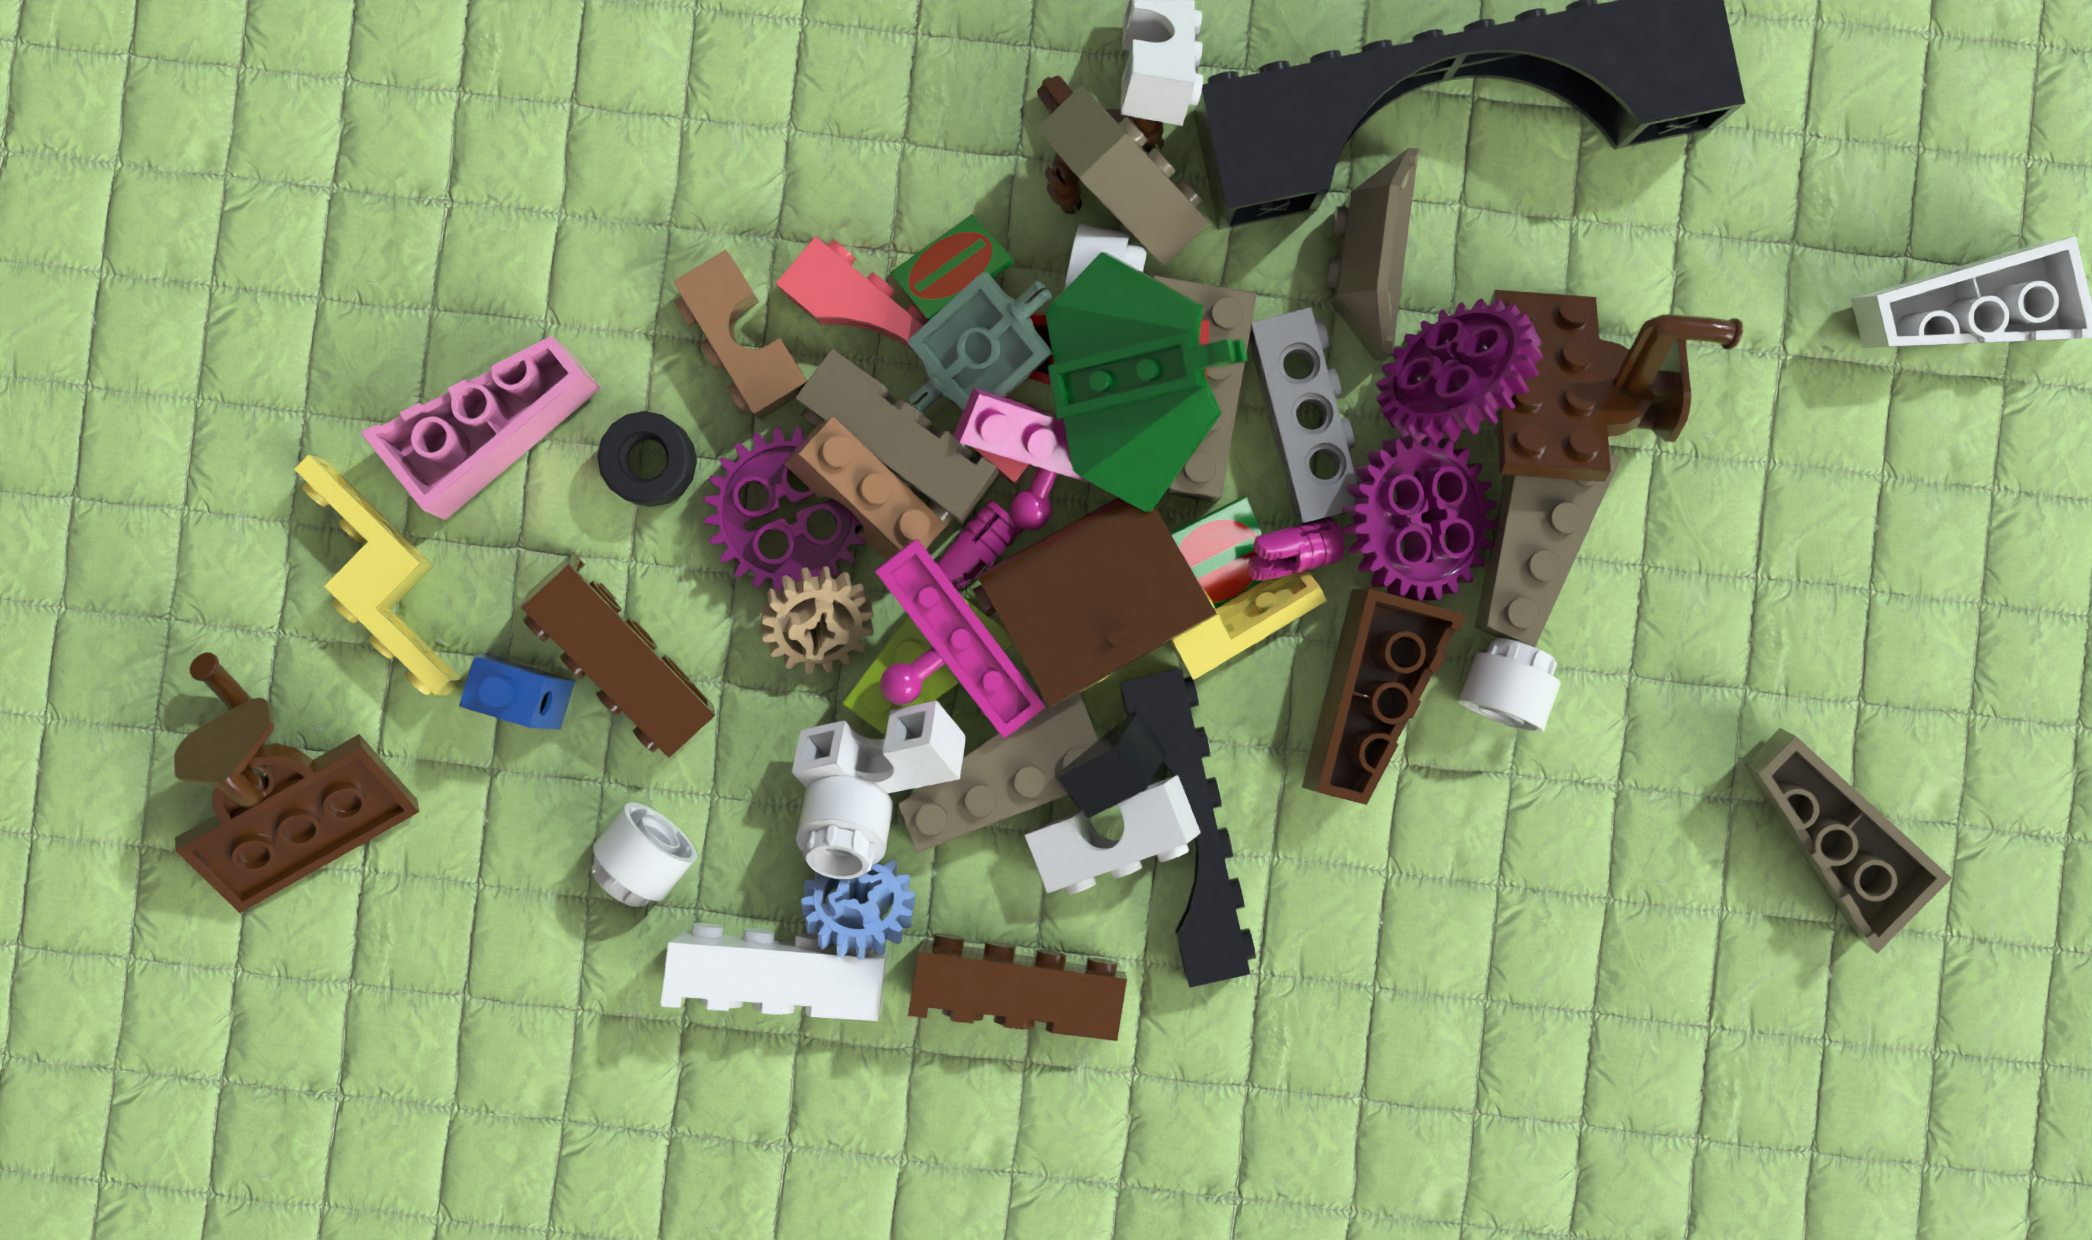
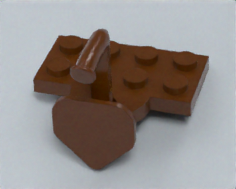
M1494 290L1490 305L1496 299H1500L1505 308L1513 303L1520 313L1525 312L1541 339L1542 344L1538 346V349L1543 355V359L1533 363L1539 372L1538 376L1523 380L1529 389L1528 393L1513 394L1511 397L1515 405L1513 410L1499 408L1496 411L1500 474L1605 482L1611 472L1609 436H1619L1634 428L1650 429L1665 442H1675L1687 422L1691 406V385L1685 340L1718 343L1725 350H1731L1739 344L1742 338V321L1738 318L1724 320L1711 317L1658 315L1647 320L1642 325L1629 350L1619 343L1600 339L1596 297Z
M205 652L198 655L190 665V675L197 681H203L228 707V712L191 732L182 740L175 751V776L180 782L185 784L212 787L213 811L216 814L175 837V851L239 913L419 813L417 798L360 734L314 760L297 748L281 744H264L274 730L272 706L263 698L252 699L228 671L219 664V659L215 654Z

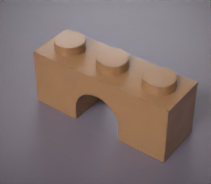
M727 250L722 251L673 281L681 296L673 300L689 326L697 322L707 337V340L700 343L716 370L724 366L734 383L726 388L742 413L751 409L752 413L761 420L795 399L807 383V379L781 338L759 349H746L739 346L736 342L734 330L739 316L747 309L759 303V300Z
M834 416L815 426L783 462L820 499L828 496L848 508L863 526L858 535L886 561L915 538L927 549L946 527V524Z

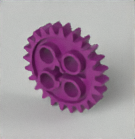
M1483 298L1478 299L1471 310H1468L1465 304L1461 302L1458 304L1455 314L1450 316L1442 309L1439 311L1436 323L1430 324L1428 321L1423 320L1420 322L1422 332L1418 335L1406 334L1404 338L1408 345L1405 348L1394 349L1392 356L1396 362L1388 363L1381 367L1386 378L1376 383V386L1381 391L1376 400L1382 407L1381 412L1390 425L1396 428L1403 438L1410 434L1415 443L1421 442L1427 436L1433 445H1437L1444 433H1447L1452 442L1458 440L1461 430L1467 427L1475 435L1478 433L1480 421L1486 419L1493 424L1498 422L1496 411L1499 408L1509 410L1515 408L1511 400L1513 394L1528 393L1529 389L1523 380L1538 376L1539 372L1533 363L1543 359V355L1538 349V346L1542 344L1541 339L1525 312L1520 313L1513 303L1505 308L1500 299H1496L1489 307Z
M776 427L773 433V442L766 444L758 432L754 433L755 449L749 451L742 444L736 443L735 448L740 459L735 463L722 457L719 461L728 474L725 478L719 476H710L709 481L720 489L719 495L704 497L705 503L717 507V514L704 518V524L719 526L720 532L710 538L709 542L711 545L726 543L728 547L719 560L721 563H725L737 558L740 563L734 576L740 578L749 570L755 572L753 587L757 589L767 577L773 579V589L780 591L783 586L782 577L787 575L795 582L801 580V569L806 567L812 577H819L824 566L829 567L830 575L837 578L840 575L835 564L838 559L853 564L855 561L853 555L847 550L849 544L864 546L866 542L855 533L856 527H863L861 522L848 508L833 498L800 510L796 513L797 523L794 525H788L785 519H778L750 532L744 529L745 523L776 512L779 509L778 500L787 497L791 504H795L816 495L811 489L805 492L795 491L787 482V472L790 469L783 462L803 441L801 428L798 427L793 433L791 441H784L780 428ZM749 483L761 484L769 493L768 503L759 511L746 510L739 503V493ZM825 511L833 516L836 522V530L833 536L825 540H819L809 534L806 522L814 512ZM767 531H780L788 539V551L779 559H768L759 551V539Z
M1410 434L1404 438L1400 435V439L1382 441L1383 449L1367 452L1371 465L1355 467L1356 474L1362 480L1361 484L1346 486V490L1356 497L1355 504L1342 506L1343 512L1354 516V523L1342 528L1343 533L1356 534L1357 541L1348 549V553H1363L1364 558L1357 568L1358 571L1374 572L1371 585L1373 587H1387V593L1415 601H1422L1423 599L1441 600L1442 594L1458 593V583H1472L1474 581L1469 567H1485L1486 563L1478 553L1479 550L1492 549L1494 547V544L1484 536L1485 530L1494 529L1498 526V523L1486 518V511L1497 506L1496 501L1484 500L1483 493L1492 486L1491 481L1478 482L1476 477L1483 465L1481 463L1466 464L1470 450L1468 448L1453 449L1454 442L1450 438L1441 439L1437 445H1433L1427 436L1421 442L1415 443ZM1437 481H1439V484H1440V493H1439V494H1438V491H1437ZM1394 487H1395L1396 492H1397V501H1396V504H1395L1394 499H1393V489H1394ZM1445 531H1446V534H1447V544H1446V545H1445V542H1444V534H1445ZM1402 539L1404 542L1403 555L1400 550V543Z

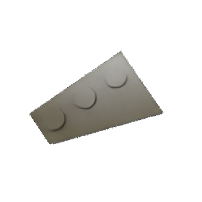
M1083 85L1079 86L1036 129L1076 176L1163 266L1209 224L1204 216L1195 208L1203 201L1183 178L1173 184L1169 177L1176 170L1155 148L1146 154L1141 147L1148 139L1127 117L1118 124Z

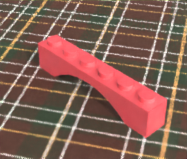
M815 236L776 282V285L785 296L820 325H847L875 331L901 342L911 350L913 349L907 341L928 322L926 317L915 306L911 305L905 311L891 299L895 293L894 289L878 275L871 272L866 278L851 265L855 262L856 258L834 239L826 245ZM1009 393L1005 398L1012 400L1009 397L1011 393ZM974 447L976 455L980 458H985L998 468L999 474L1014 486L1020 482L1033 466Z

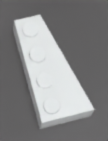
M2076 236L2042 241L1851 298L1863 348L2092 338V301Z
M693 923L692 930H685L668 942L661 1007L680 1008L681 999L687 997L701 998V1003L706 1005L707 1010L729 1011V1008L743 1007L744 1001L753 1002V1009L763 1014H791L795 1012L796 1005L805 1006V1015L810 1017L878 1021L881 1016L888 952L880 956L873 947L866 948L864 960H858L856 950L848 948L846 954L840 958L837 957V946H827L823 949L818 946V935L796 934L795 942L774 940V931L744 929L743 936L723 934L724 926L710 923Z

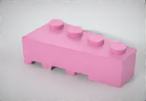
M550 336L492 365L491 371L471 381L464 379L447 388L449 392L423 405L417 403L401 411L400 417L382 426L375 424L360 433L421 509L446 520L598 392L601 387L575 355L554 337Z

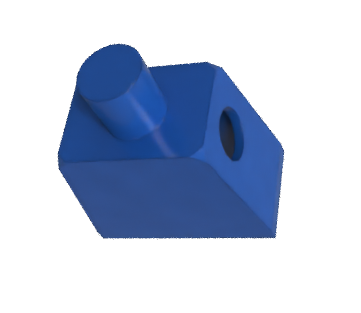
M479 653L474 656L459 706L529 728L560 730L575 680L486 653ZM548 692L547 703L540 713L542 699Z

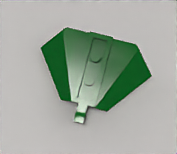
M1101 252L1057 297L1046 312L1054 364L1049 365L1048 369L1057 418H1064L1072 471L1081 478L1145 512H1152L1222 414L1207 382L1205 370L1247 362L1245 342L1243 339L1233 341L1227 338L1201 345L1200 330L1204 307L1202 304L1111 254Z

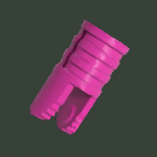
M991 499L975 515L976 517L966 525V528L956 536L957 540L946 551L941 561L938 562V566L949 581L960 591L962 588L966 589V586L970 585V582L974 581L977 575L987 566L990 568L998 556L1000 557L1005 552L1004 550L1007 546L1014 542L1017 535L1024 531V529L1016 525L1013 518Z
M1324 518L1257 536L1253 544V549L1257 554L1249 559L1246 572L1249 573L1248 577H1251L1252 580L1265 581L1271 578L1300 573L1303 570L1307 571L1316 567L1339 563L1345 554V542L1342 531L1335 520Z

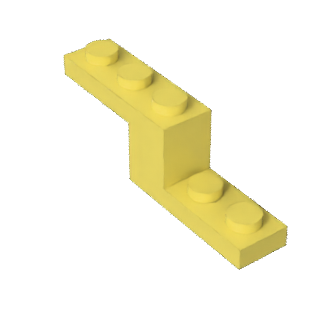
M308 454L294 469L306 481L301 486L302 489L320 506L326 508L330 504L343 517L338 524L354 540L359 543H363L365 540L368 541L324 586L335 597L331 602L332 606L348 621L356 623L359 620L372 633L368 640L377 651L388 659H392L395 656L409 669L405 673V677L416 689L425 695H429L431 692L434 695H449L463 679L391 610L434 565L328 461Z
M1303 570L1300 573L1271 578L1270 580L1262 581L1215 609L1217 616L1169 643L1192 679L1195 680L1290 622L1304 616L1327 600L1321 587L1308 571ZM1207 595L1209 601L1211 602L1213 608L1215 609V607H1214V605H1213V603H1212L1210 597Z

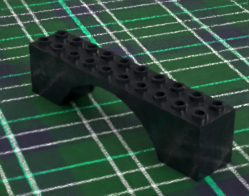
M1578 0L1568 4L1565 7L1566 11L1547 14L1544 8L1532 9L1514 17L1515 21L1495 25L1494 19L1478 20L1464 26L1463 32L1444 35L1442 29L1428 30L1413 36V42L1393 46L1392 40H1379L1364 45L1361 48V52L1341 56V51L1330 50L1312 56L1310 63L1291 67L1289 61H1276L1261 66L1258 69L1259 73L1241 77H1239L1237 71L1215 74L1207 79V84L1202 85L1201 96L1198 105L1195 106L1194 116L1218 230L1318 210L1331 188L1336 163L1341 151L1354 133L1369 118L1388 104L1408 93L1444 81L1465 78H1491L1508 80L1534 87L1564 101L1584 115L1602 132L1614 149L1713 130L1746 103L1724 0H1615L1598 4L1597 0Z

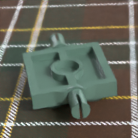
M988 272L980 273L907 341L923 361L927 375L930 378L915 393L909 396L911 404L918 403L914 408L921 413H925L934 402L944 395L956 402L964 411L973 388L1005 398L1053 355L1052 350L1035 331L1030 316L1039 307L1052 298L1048 290L1042 291L1046 287L1036 280L1027 291L1015 300L1004 293Z

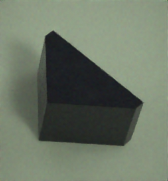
M1133 711L1055 777L1086 818H1090L1145 791L1168 752L1139 712Z

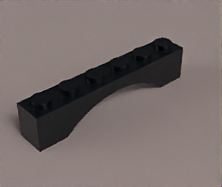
M1177 668L1120 681L1119 685L1126 716H1129L1133 711H1138L1168 752L1162 762L1169 769L1172 776L1178 775L1201 832L1194 838L1196 854L1192 888L1186 909L1175 929L1187 984L1191 988L1249 975L1251 973L1248 960L1255 959L1256 952L1251 931L1249 928L1240 929L1236 912L1237 909L1245 908L1238 877L1229 879L1225 859L1233 857V850L1227 827L1217 828L1213 809L1222 807L1216 778H1206L1202 758L1210 757V749L1204 726L1195 728L1190 708L1199 706L1194 680L1191 676L1183 678L1182 669Z

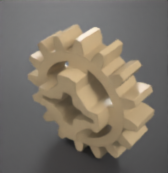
M824 566L820 571L819 577H812L806 567L801 569V580L795 582L787 575L782 577L784 589L782 592L776 589L768 590L769 605H764L760 608L763 642H769L770 655L773 658L784 655L786 668L791 669L798 662L804 663L805 674H811L815 664H822L824 670L829 673L833 669L832 661L839 659L848 666L852 663L849 651L864 652L866 650L864 636H872L874 632L871 618L874 617L871 602L866 599L864 587L861 583L851 587L848 573L843 572L835 580L831 578L829 567Z

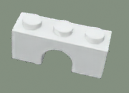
M1195 0L1127 1L1123 16L1122 50L1130 52L1121 81V115L1183 126L1188 106L1198 105L1203 85V74H1198L1197 71L1201 61L1203 44L1197 41L1201 27L1202 11L1195 10Z
M937 700L890 710L886 737L882 740L871 739L858 734L845 720L800 730L792 773L806 788L820 778L852 776L876 784L887 794L960 779L966 735Z
M1178 775L1151 784L1145 791L1118 804L1124 820V833L1121 840H1111L1100 835L1093 827L1090 818H1086L1081 811L1043 824L1027 833L1025 838L1047 893L1065 887L1067 894L1072 895L1096 885L1094 877L1111 871L1113 879H1117L1141 869L1140 860L1157 855L1160 862H1165L1189 852L1187 843L1201 832Z

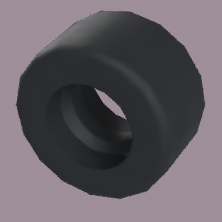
M648 411L626 414L612 423L601 438L597 455L600 475L609 489L626 501L648 507L668 504L683 495L693 481L697 465L694 444L686 431L664 415ZM643 440L657 441L666 451V467L655 478L642 479L637 477L629 467L628 457L631 449L635 444Z

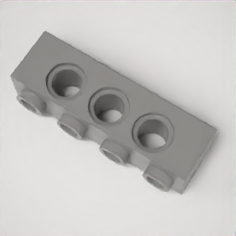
M1311 307L1254 321L1251 325L1249 343L1297 525L1306 524L1324 518L1347 514L1342 511V506L1355 504L1356 497L1346 490V486L1361 484L1362 480L1356 474L1355 468H1353L1349 449L1355 447L1350 421L1348 418L1340 419L1336 399L1342 397L1339 377L1335 368L1327 369L1323 350L1329 348L1325 324L1321 318L1314 319ZM1289 355L1303 357L1309 366L1308 377L1300 380L1289 377L1283 367L1284 358ZM1311 404L1319 409L1322 415V422L1318 429H1306L1299 424L1296 417L1298 406ZM1324 453L1333 460L1335 471L1331 479L1322 480L1312 474L1309 462L1313 454Z

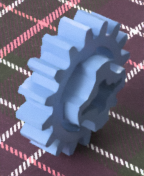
M895 860L888 862L884 866L878 862L872 865L871 870L866 874L854 879L830 878L815 871V880H805V898L801 899L802 916L806 917L807 933H818V946L821 949L829 946L832 942L837 945V957L840 958L846 954L848 948L856 950L858 960H864L866 948L873 947L880 956L885 954L886 940L888 939L893 943L900 944L902 942V928H911L913 911L911 910L914 909L915 892L909 891V875L897 876V862ZM836 888V892L829 894L832 889ZM893 904L888 916L881 921L880 916L888 913V906Z

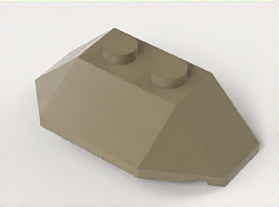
M1416 148L1406 149L1354 189L1347 197L1343 207H1335L1331 237L1339 238L1337 258L1329 257L1325 276V288H1333L1331 304L1375 360L1386 361L1394 351L1419 149Z

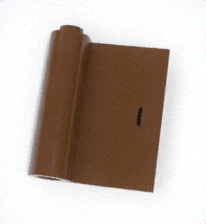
M1119 497L978 574L977 578L981 585L972 589L986 616L997 612L1049 708L1217 616L1215 609L1156 507H1154L1152 512H1145Z

